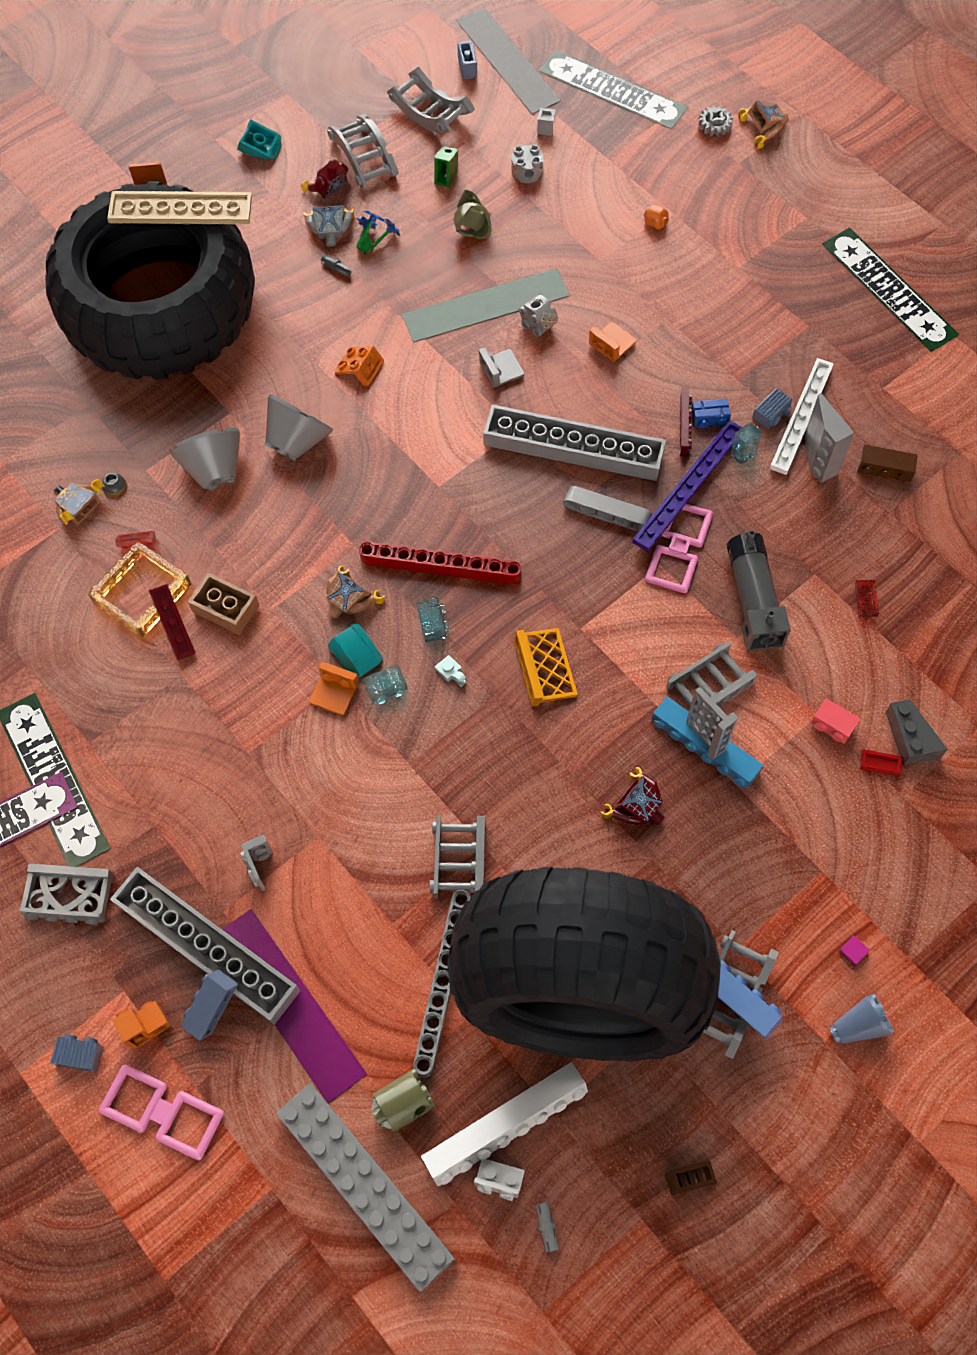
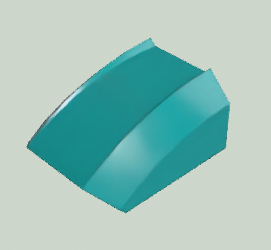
M250 119L246 131L239 141L237 150L258 158L276 159L282 147L281 136Z
M359 624L351 625L342 633L333 637L328 644L330 653L343 669L356 673L358 677H361L380 664L383 659L374 643Z

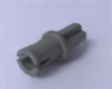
M327 254L323 255L321 264L329 267L333 272L337 271L346 277H350L352 273L350 268L341 264L340 260L333 259Z

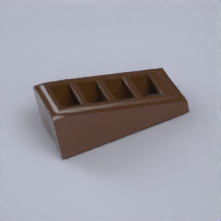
M710 1161L670 1170L665 1173L671 1196L717 1183ZM701 1168L704 1169L707 1181L703 1180ZM692 1171H695L698 1183H695ZM684 1173H686L689 1182L688 1186L686 1185V1181L683 1175Z

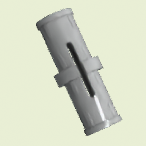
M549 1202L535 1205L540 1224L538 1229L542 1233L545 1252L560 1250L555 1232L556 1223H553Z

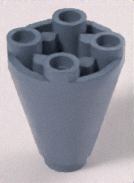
M875 994L866 996L833 1023L834 1026L829 1027L837 1044L840 1042L844 1044L887 1037L895 1033L885 1016L886 1013L883 1006L879 1003Z

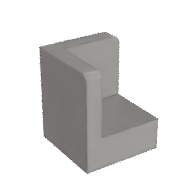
M540 108L537 119V134L553 135L556 110Z

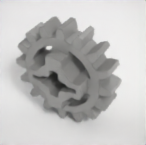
M713 105L711 109L706 107V110H702L701 114H699L698 126H701L700 130L705 129V134L709 132L710 136L713 134L719 136V133L725 135V131L729 132L730 128H732L733 116H731L730 111L726 112L727 108L721 109V106L715 108Z

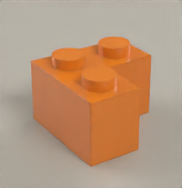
M156 1001L145 1003L138 1012L131 1008L129 1010L124 1009L112 1020L123 1042L134 1050L172 1026L162 1007Z

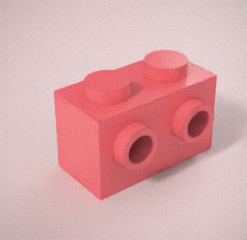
M826 698L810 724L814 725L818 731H824L829 734L835 741L845 744L860 718Z

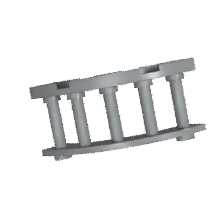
M419 66L409 73L410 80L399 89L393 86L386 91L389 99L395 102L409 118L423 128L435 133L449 132L452 130L449 124L459 115H467L475 110L467 96L450 98L449 94L441 89L436 90L432 87V82ZM415 84L422 93L409 103L402 94ZM429 98L434 104L423 113L415 108L423 100ZM438 108L445 110L438 117L430 116Z
M358 115L356 122L338 129L334 126L328 127L329 130L327 132L330 140L338 144L347 156L356 175L355 181L361 188L367 186L365 181L387 173L390 177L399 174L392 154L387 153L385 148L387 143L373 120H368V115ZM361 132L368 134V136L347 143L345 138ZM369 142L376 145V150L357 157L354 156L351 150ZM377 156L382 157L385 163L384 167L362 174L358 163Z
M732 930L729 937L724 936L720 947L724 948L720 955V961H723L729 948L760 963L759 965L762 966V970L758 977L755 975L752 977L729 966L731 968L729 972L735 977L740 975L748 982L750 988L756 989L761 993L763 988L759 986L760 984L765 986L779 952L771 949L768 955H761L732 941L736 931ZM715 1010L712 1018L730 1026L731 1030L735 1031L734 1034L729 1033L727 1035L711 1026L704 1030L703 1033L725 1043L724 1046L728 1047L725 1055L733 1059L748 1023L741 1017L740 1019H733Z

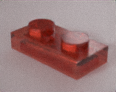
M155 531L119 534L115 541L116 546H122V548H130L137 544L148 546L154 542L156 536Z
M856 580L855 592L858 617H877L879 608L875 580Z

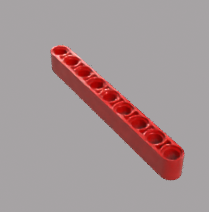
M364 542L359 546L360 559L366 565L506 584H517L521 580V565L512 560L375 542Z

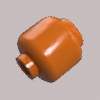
M659 205L648 207L644 213L645 223L657 230L663 228L669 222L668 211Z

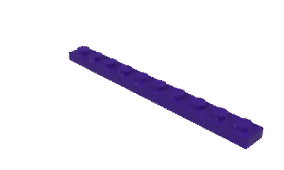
M731 420L727 422L633 538L632 543L647 552L652 548L740 438L745 428Z

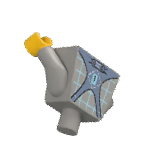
M343 205L312 208L311 214L304 212V217L312 232L319 235L320 239H326V246L333 247L336 246V238H341L343 232L347 231L351 220L354 218V208L351 211H347V208H343Z

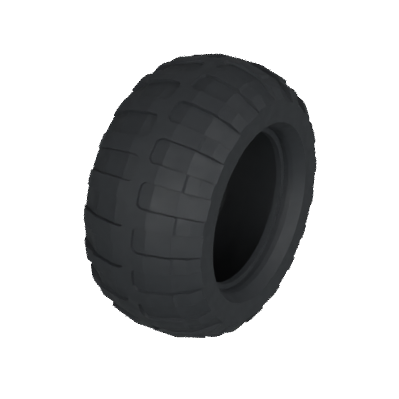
M149 181L147 184L140 185L129 183L121 185L122 188L113 190L193 192L182 185L176 184L171 187L158 181ZM106 191L95 195V199L88 204L78 206L72 212L70 221L62 223L54 236V243L50 246L46 255L45 275L46 296L58 326L78 352L84 357H89L91 361L103 370L113 373L120 372L124 377L133 379L152 376L153 379L162 380L168 379L169 374L182 371L184 375L195 371V366L205 361L211 363L221 355V350L224 347L231 346L240 335L241 326H244L245 321H248L255 286V276L249 249L236 224L109 223L107 216L112 191L108 193ZM176 261L188 263L197 268L191 280L185 285L157 299L143 302H120L106 296L111 285L121 276L149 263Z
M540 867L524 871L518 870L503 877L492 879L484 883L479 890L475 891L471 899L464 903L453 927L447 970L450 993L454 995V1000L457 1008L460 1010V1014L471 1025L476 1026L489 1036L533 1051L564 1057L598 1061H639L662 1059L670 1055L679 1054L700 1039L703 1031L709 1028L717 1006L721 962L715 936L712 935L711 927L705 921L704 915L679 894L660 887L653 882L625 876L616 872L578 867Z

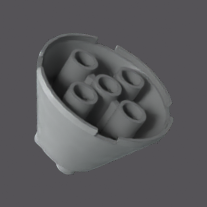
M272 394L269 395L266 441L264 445L296 462L297 458L332 433L333 429L325 423L303 413L301 409Z
M232 427L225 428V432L217 433V430L207 431L177 443V448L175 450L171 448L170 454L202 488L213 491L218 489L221 484L229 485L236 482L240 431L238 428Z

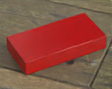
M863 749L861 751L859 769L899 777L901 775L903 756Z

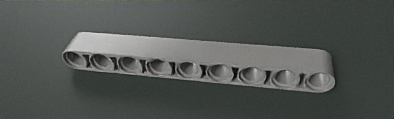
M465 890L456 891L451 899L414 1059V1069L421 1078H427L432 1075L437 1059L451 996L449 982L446 986H439L437 982L440 978H447L449 980L447 966L442 961L449 956L450 945L447 943V940L452 937L454 924L451 922L459 916L463 905H458L456 901L459 898H465L467 901L471 899L469 893ZM441 998L444 1000V1004L441 1007H435L433 1001ZM437 1019L439 1026L437 1028H430L428 1026L429 1021ZM427 1040H432L435 1043L434 1047L430 1050L423 1048V1044ZM423 1061L430 1064L429 1069L425 1072L418 1069L419 1064Z

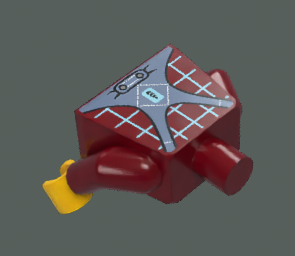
M337 158L330 160L328 164L317 172L315 183H309L307 180L300 184L304 193L307 191L318 192L325 199L347 183L346 173L349 168L344 163L339 162Z
M636 767L635 773L638 775H633L630 772V780L633 783L615 804V810H612L611 805L605 804L604 808L610 811L608 813L601 811V815L606 819L612 817L615 820L628 824H644L651 820L654 824L659 825L665 816L658 811V808L663 803L658 784L647 775H642L641 769Z

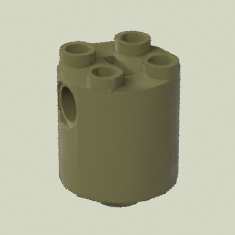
M414 1068L372 1094L371 1112L379 1126L390 1129L394 1133L435 1107L430 1097L431 1095L425 1085L421 1083V1079Z

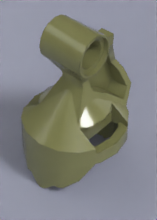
M464 190L453 218L456 232L465 237L486 239L491 235V213L486 207L482 206L475 193L470 190ZM463 225L472 228L473 231H465L460 227Z

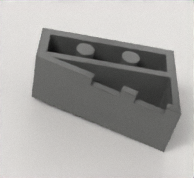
M909 699L890 704L886 710V715L900 756H903V765L942 758L948 750L912 701Z

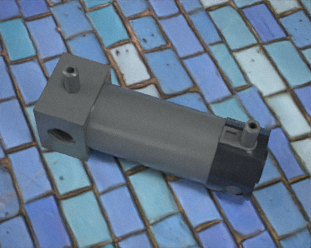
M750 530L747 533L731 538L726 544L745 618L741 629L746 650L754 651L784 647L791 631L785 606L779 607L763 536Z

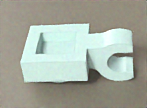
M449 655L435 666V670L447 682L453 679L460 687L467 683L465 680L466 676L461 673L462 667Z

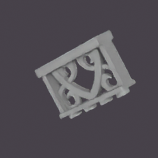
M28 864V876L21 907L19 908V912L25 916V919L37 920V918H45L46 921L50 922L64 919L68 923L85 921V923L91 925L105 922L110 887L114 878V874L109 869ZM39 878L41 889L34 891L36 879ZM54 879H59L58 885L49 887L54 885L52 883ZM67 880H72L74 889L81 895L71 903L62 906L51 892L60 890ZM80 881H86L85 885L82 886L86 888L85 890L78 887ZM102 882L100 896H98L94 892L99 883ZM39 894H43L44 896L36 901V903L43 902L42 907L38 909L33 908L31 905L32 899ZM90 897L96 899L98 902L97 909L93 912H86L85 907L87 905L93 907L88 899ZM50 905H51L55 910H50V909H49Z

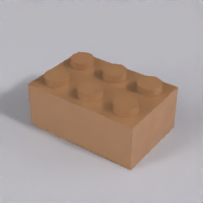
M211 573L205 576L188 601L193 613L238 635L242 633L259 607L256 595Z

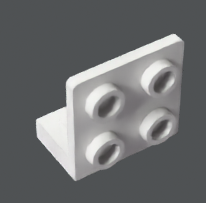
M487 1159L481 1160L474 1184L478 1187L479 1192L490 1195L492 1191L500 1193V1198L513 1201V1197L518 1198L525 1170Z

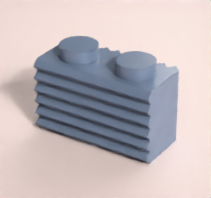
M472 41L458 42L457 52L462 78H476L478 76L477 59Z
M776 388L754 409L752 418L769 430L772 426L779 424L783 415L787 416L790 413L793 399Z
M65 1034L64 1038L57 1037L50 1061L51 1064L97 1072L103 1046L98 1044L97 1039L85 1038V1041L77 1040V1036Z

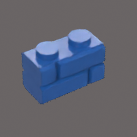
M728 399L692 402L693 427L707 428L714 425L723 427L730 420L731 412Z

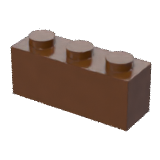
M864 444L860 452L857 472L881 476L882 478L897 479L902 482H911L916 472L918 454Z

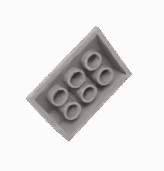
M822 393L817 396L804 436L811 473L820 483L839 474L854 435L851 428Z

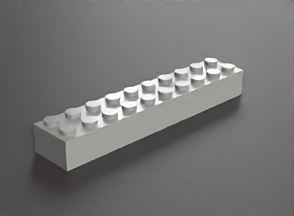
M497 405L491 406L483 432L484 446L653 481L658 479L666 444L664 439Z
M139 867L135 868L110 898L116 906L206 974H211L219 969L235 981L238 986L233 994L273 1025L277 1023L301 991L296 984Z
M311 1083L276 1112L420 1292H423L456 1260Z

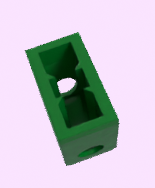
M444 146L434 157V184L450 187L458 169L457 149Z

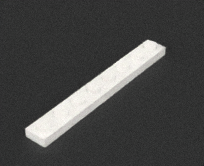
M817 358L771 463V470L787 475L809 424L817 396L822 393L834 363Z

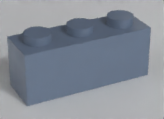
M219 969L204 976L201 981L202 986L192 998L193 1003L183 1015L184 1020L181 1027L199 1041L212 1034L238 986L235 981Z

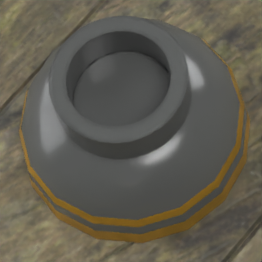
M108 473L102 481L105 485L102 487V491L108 497H118L127 489V481L120 474Z

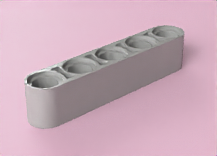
M577 486L569 487L563 501V505L570 510L637 532L642 529L653 515L648 509Z

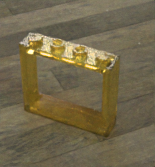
M137 542L129 548L122 559L116 562L110 572L103 576V579L91 589L88 595L95 605L141 637H144L160 619L154 604L135 621L103 599L107 592L142 555L176 577L168 586L174 602L192 583L186 573Z

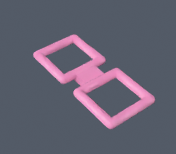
M686 504L682 510L705 516L698 539L669 531L671 523L661 535L662 537L672 539L670 546H656L645 577L647 583L687 593L698 562V557L687 553L690 545L699 548L703 546L713 517L711 510ZM661 553L690 561L682 585L653 577Z
M122 1065L99 1108V1112L138 1132L145 1131L151 1119L161 1124L156 1134L157 1141L189 1157L201 1160L224 1115L223 1110L183 1091L178 1092L174 1102L171 1104L161 1099L167 1088L165 1082L129 1065ZM126 1075L156 1088L140 1121L110 1108ZM183 1102L213 1116L197 1149L166 1135Z

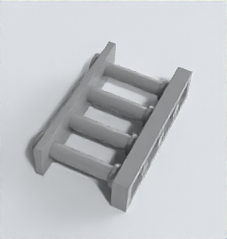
M728 641L724 645L721 643L716 646L713 652L679 674H672L668 678L666 689L669 691L676 687L691 706L693 696L682 683L691 677L720 707L755 684L758 675L754 670L746 673L740 669L728 654L731 643ZM722 658L738 677L737 681L733 683L728 682L713 662ZM706 667L723 687L722 690L718 693L713 692L697 672Z
M437 815L436 822L432 823V834H436L434 880H430V892L434 894V899H439V891L465 890L475 893L484 884L485 816H477V822H473V824H441V815ZM441 832H473V834H476V842H472V844L441 843ZM440 851L472 852V854H476V861H472V863H440ZM440 871H471L475 873V881H471V883L439 882Z

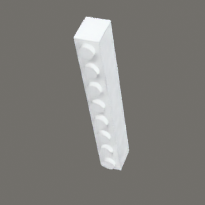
M571 1062L422 1155L421 1157L436 1185L440 1186L441 1184L449 1183L460 1172L468 1171L479 1160L487 1159L498 1148L506 1147L517 1136L525 1135L536 1124H542L555 1112L563 1111L569 1103L582 1099L585 1093L588 1092L586 1083Z

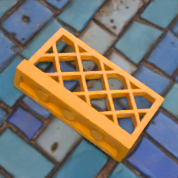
M559 628L525 633L524 630L516 631L513 641L531 706H539L542 702L577 697L578 693ZM555 634L556 642L553 644L546 640L547 635ZM534 637L540 642L535 647L529 643L528 638ZM541 643L551 648L548 654L538 649ZM553 649L561 654L559 661L550 656ZM535 652L544 657L541 664L533 659ZM547 659L556 664L553 670L543 665ZM558 666L565 670L566 675L564 678L555 673ZM540 669L549 674L546 680L538 676ZM551 676L561 681L558 687L548 682ZM564 683L570 687L571 692L565 693L559 688ZM546 686L553 690L554 693L544 696L542 689Z

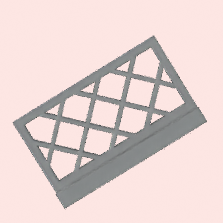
M698 687L694 692L686 723L709 747L707 755L711 760H714L728 748L739 718L734 713L727 716L704 690Z

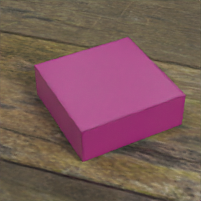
M854 935L839 950L854 966L869 951Z

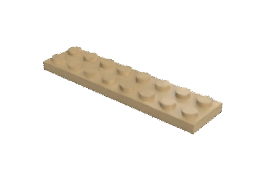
M112 191L107 219L109 223L249 224L253 196L252 192Z

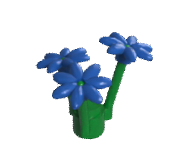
M368 210L364 211L371 215L368 220L364 216L357 218L360 221L359 225H363V230L356 248L363 253L373 252L374 248L389 233L393 232L400 236L399 229L395 227L394 223H391L389 219L384 220ZM379 219L388 226L386 231L371 244L372 240L367 236L371 228L376 229L377 223L375 221Z

